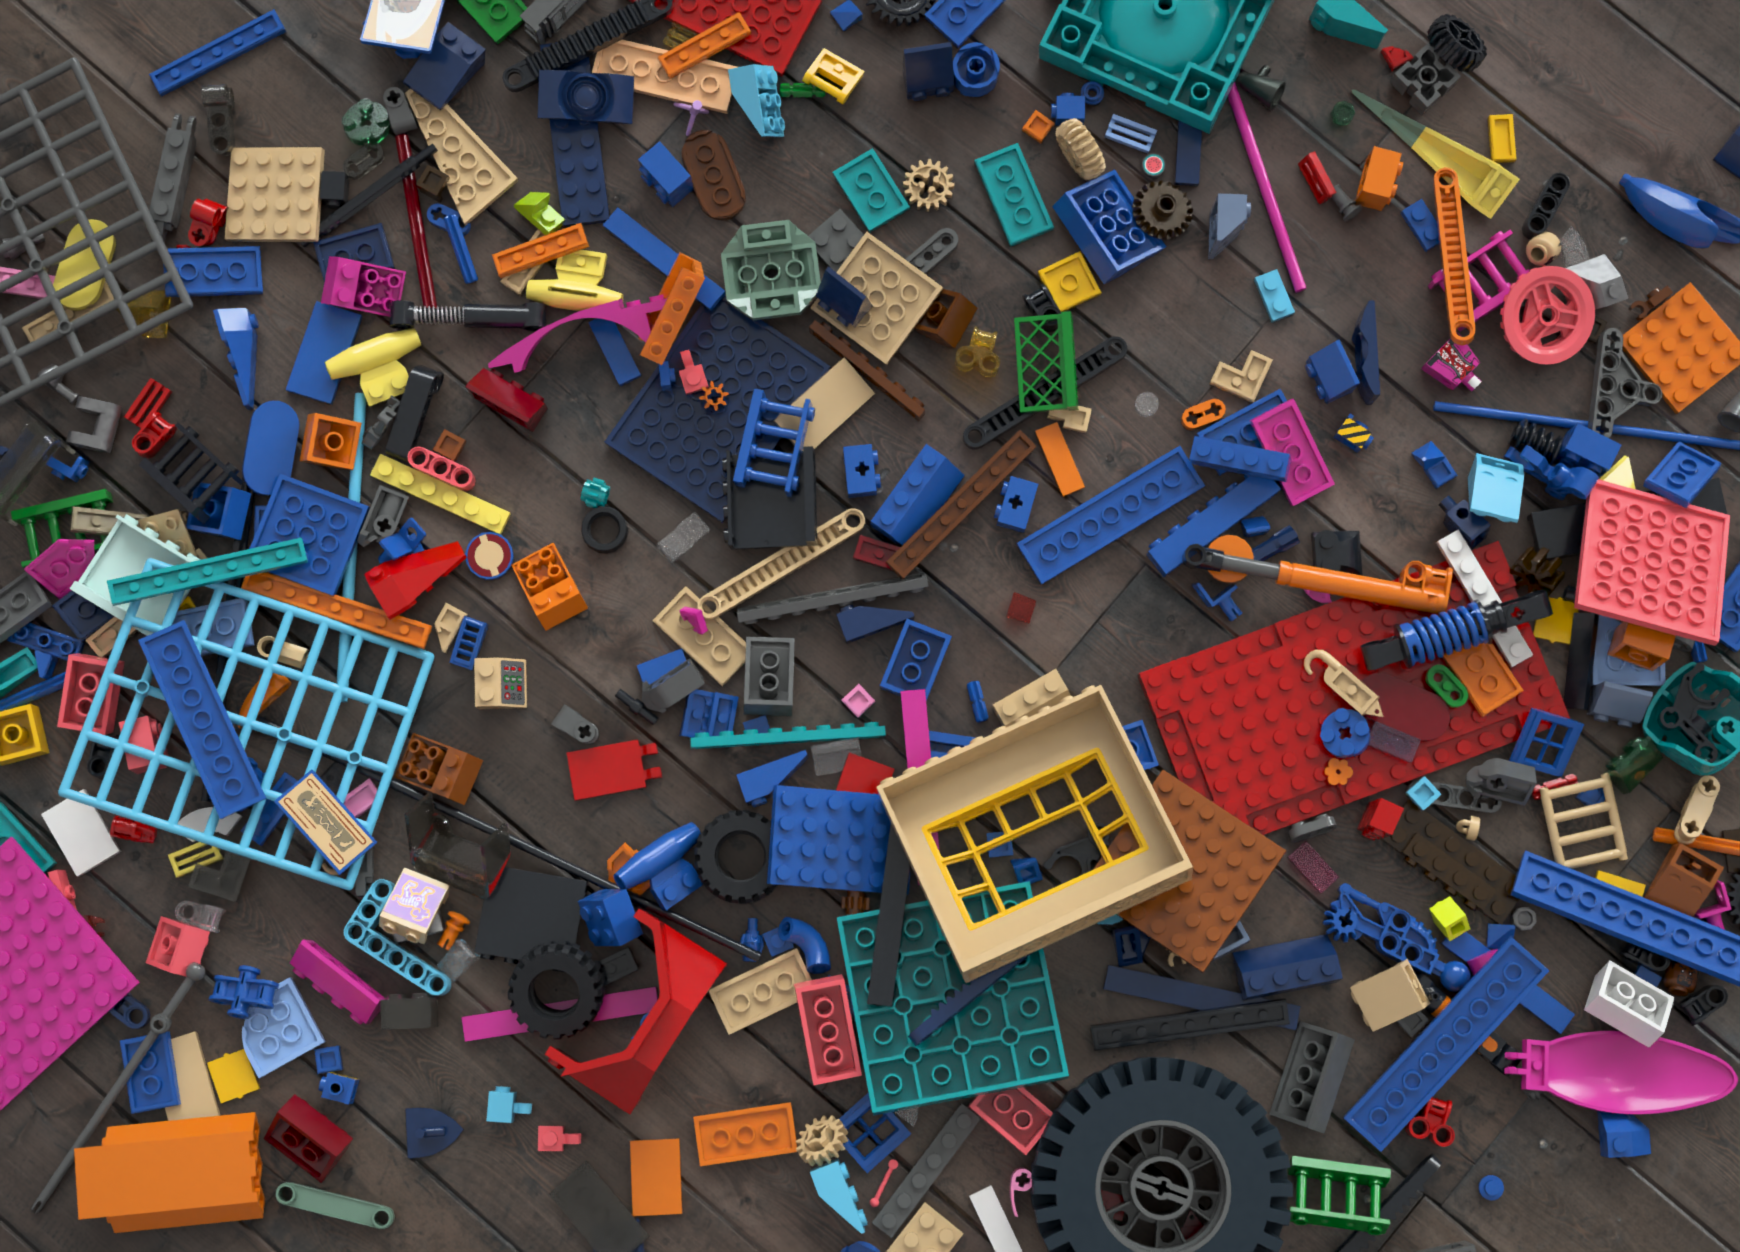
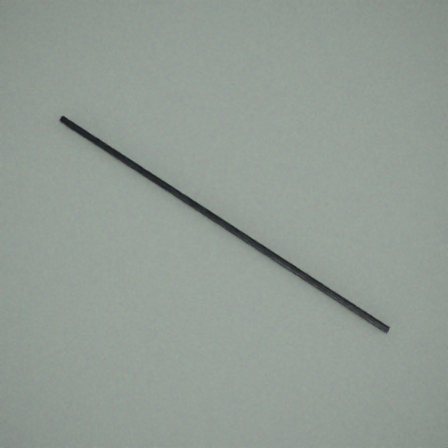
M262 716L257 720L277 728L282 727ZM322 753V756L347 767L348 761ZM360 765L357 766L355 771L379 783L383 776L378 771ZM393 778L390 782L389 788L602 889H620L617 884L404 783ZM627 890L632 903L754 961H759L762 955L761 952L670 909L662 911L659 904Z

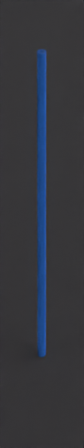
M1434 401L1433 411L1521 422L1526 418L1528 423L1572 428L1579 423L1588 428V421L1437 401ZM1613 424L1612 434L1740 450L1739 440ZM1600 426L1596 428V431L1604 433V431L1600 430Z

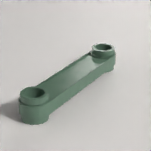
M293 1182L282 1183L276 1190V1199L279 1203L378 1229L390 1227L395 1220L394 1211L390 1207ZM285 1187L291 1188L293 1192L290 1200L285 1199L282 1195ZM380 1211H385L389 1216L386 1224L378 1221L377 1216Z

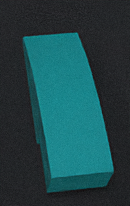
M28 647L0 663V699L38 670L36 658Z

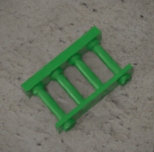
M106 489L11 511L12 520L24 526L31 560L21 562L22 567L25 568L40 555L34 528L36 520L45 518L48 521L53 544L58 539H61L57 520L60 518L59 515L65 513L71 515L73 506L105 510L106 504L113 502L112 494ZM75 532L76 539L86 540L85 533ZM100 535L102 543L94 545L95 555L107 536Z
M1298 1156L1291 1157V1167L1288 1168L1287 1175L1297 1178L1296 1207H1290L1289 1209L1291 1212L1290 1222L1296 1225L1313 1224L1365 1231L1370 1235L1386 1233L1390 1226V1220L1380 1218L1381 1188H1386L1391 1178V1169ZM1307 1178H1315L1321 1181V1210L1306 1209ZM1333 1181L1346 1184L1345 1214L1331 1212V1182ZM1358 1184L1367 1185L1371 1188L1370 1217L1355 1215L1356 1185Z

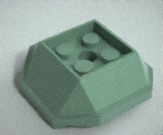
M790 220L742 225L721 253L727 303L752 320L801 315L816 298V293L821 283L816 243ZM770 269L778 272L774 278L766 277L765 273Z

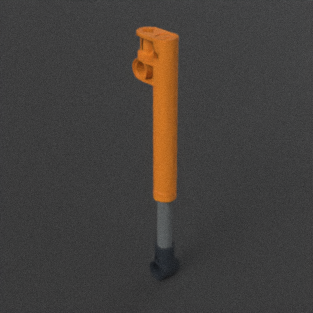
M1199 544L1190 545L1182 556L1184 565L1190 569L1201 568L1220 572L1221 569L1276 579L1275 584H1286L1290 587L1439 614L1442 611L1446 612L1453 573L1452 568H1447L1445 571L1434 569L1431 565L1423 564L1420 561H1411L1402 568L1399 582H1393L1303 564H1291L1281 560L1279 564L1237 557L1224 554V551L1205 548ZM1190 551L1198 552L1200 554V561H1191L1188 553ZM1409 568L1418 570V579L1409 576Z

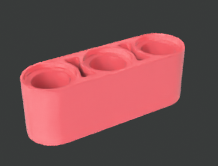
M414 447L409 451L407 456L408 462L415 470L464 492L471 490L475 486V476L467 467L423 447ZM420 454L425 455L424 463L415 464L416 456ZM440 464L447 465V471L444 474L436 473V469ZM462 474L469 475V480L465 484H459L457 481L458 477Z

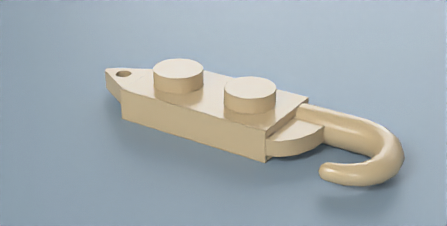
M1318 649L1307 654L1304 659V668L1309 675L1313 674L1310 662L1314 658H1320L1328 665L1324 674V681L1361 715L1368 714L1383 717L1378 701L1380 697L1332 655Z

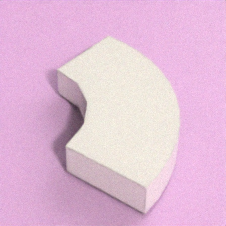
M213 807L198 809L187 814L178 822V825L204 833ZM234 813L226 818L219 819L215 832L229 836L242 816Z

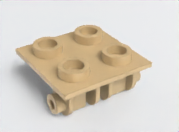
M175 509L138 520L142 530L145 531L148 527L160 534L157 539L164 543L167 540L181 547L178 552L187 556L188 553L196 554L186 527L188 512Z

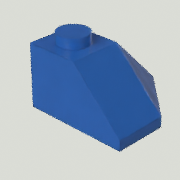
M1597 1111L1601 1156L1615 1158L1651 1154L1649 1128L1633 1114Z

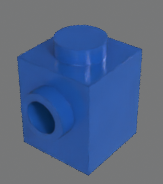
M1062 93L1060 96H1056L1055 104H1051V118H1055V126H1060L1061 123L1073 118L1081 121L1084 125L1085 96H1075L1073 93Z

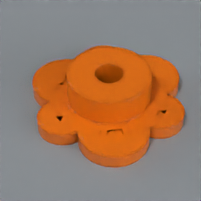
M1332 758L1329 760L1328 767L1325 768L1324 773L1328 776L1329 784L1336 785L1339 783L1344 785L1347 783V778L1353 775V770L1348 766L1346 760L1339 761L1336 758Z

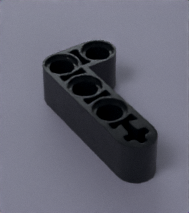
M423 365L413 367L386 445L385 454L408 462V453L417 445L432 396L440 390L444 373Z

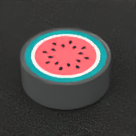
M1151 153L1143 159L1141 169L1145 176L1158 178L1163 174L1166 163L1161 155Z

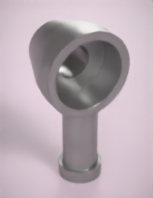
M51 364L39 371L36 376L39 377L58 366ZM64 375L45 384L68 399L71 404L79 396V394L74 393L61 383Z

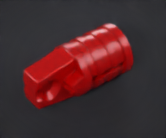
M115 816L111 824L110 837L131 840L133 842L154 843L157 837V828L125 817Z

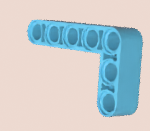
M385 879L375 881L344 928L345 938L426 992L436 996L447 994L451 989V980L447 975L375 930L379 924L380 914L395 887L393 882ZM387 884L389 893L387 896L381 897L379 895V888ZM370 905H373L376 909V913L372 918H368L365 914L366 908ZM356 926H360L362 929V935L358 939L352 936V931ZM376 939L382 941V949L378 952H375L372 948V944ZM396 952H400L403 956V960L399 965H395L392 961V957ZM416 965H421L423 968V974L420 978H415L413 975V969ZM441 978L444 986L437 992L433 988V982L435 979Z

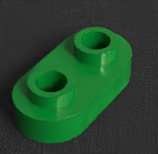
M1434 665L1428 669L1425 675L1427 685L1445 701L1447 706L1457 708L1466 703L1468 699L1466 687L1446 666ZM1434 674L1441 676L1440 682L1434 680ZM1452 691L1458 694L1457 700H1453L1450 697Z

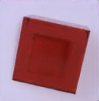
M1014 592L1006 617L1029 624L1036 600Z

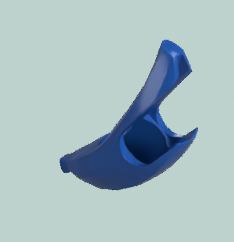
M1624 174L1619 184L1625 188L1627 197L1637 212L1648 223L1672 239L1694 248H1709L1713 240L1725 243H1740V218L1704 200L1652 180L1632 177L1629 174Z

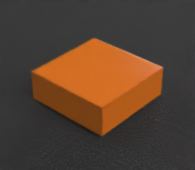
M1035 110L1023 126L1022 131L1041 144L1055 123Z

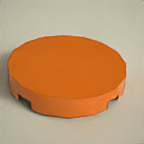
M1234 535L1218 537L1208 547L1224 551V554L1248 559L1254 558L1249 544L1244 539ZM1222 569L1220 572L1208 570L1214 579L1231 584L1243 580L1248 575Z

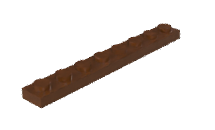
M1019 430L886 561V564L903 580L1037 446Z

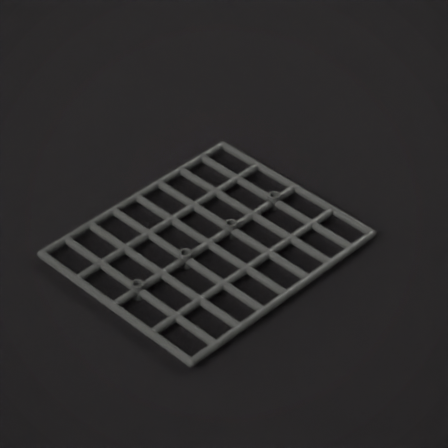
M75 57L0 95V106L20 96L29 115L28 118L1 131L0 143L34 126L43 145L39 150L0 169V194L3 199L0 207V218L10 214L19 234L0 244V255L24 244L31 260L29 268L0 282V293L38 275L47 294L46 297L4 319L0 313V336L8 352V355L0 358V369L13 363L22 383V386L0 396V408L193 308V302L79 60ZM72 69L82 90L38 112L28 91ZM86 99L96 120L52 142L42 121ZM100 129L110 150L66 173L56 151ZM48 156L57 178L13 199L4 178ZM115 159L124 181L80 203L71 181ZM62 186L72 208L27 230L20 215L22 206ZM129 189L139 211L94 233L85 211ZM76 217L86 238L41 260L32 239ZM143 220L153 241L108 264L99 242ZM90 247L100 269L56 291L48 275L50 267ZM157 250L167 272L123 295L113 273ZM105 278L114 300L70 322L60 300ZM172 281L182 303L137 326L128 303ZM52 305L59 320L57 329L17 349L8 327ZM119 308L128 331L84 353L77 338L78 329ZM66 336L76 358L31 380L21 358Z

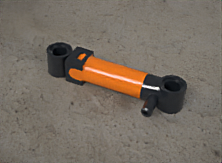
M1417 971L1415 975L1430 1001V1004L1425 1009L1436 1017L1452 999L1437 988L1428 977ZM1494 1031L1475 1050L1478 1055L1484 1060L1489 1061L1495 1069L1507 1077L1510 1074H1504V1068L1517 1067L1521 1062V1059L1508 1060L1505 1058V1052H1519L1507 1044Z

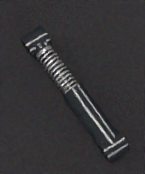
M396 300L390 303V327L395 329L414 328L415 324H424V322L428 324L430 322L432 325L434 322L436 325L438 322L440 325L442 322L443 325L445 323L448 325L450 323L452 325L454 323L456 325L458 323L460 325L464 324L465 328H522L527 331H537L546 326V305L529 302L523 305L464 304L462 309L460 307L456 309L455 306L454 309L451 306L449 308L447 306L445 308L442 306L441 308L438 306L437 308H434V306L432 308L430 306L428 308L426 306L421 308V306H415L411 301Z

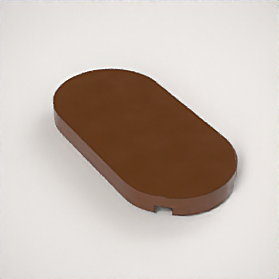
M700 130L694 132L685 141L682 148V160L686 171L691 175L693 188L701 209L707 216L715 220L732 219L742 211L746 201V194L727 143L722 136L712 131Z

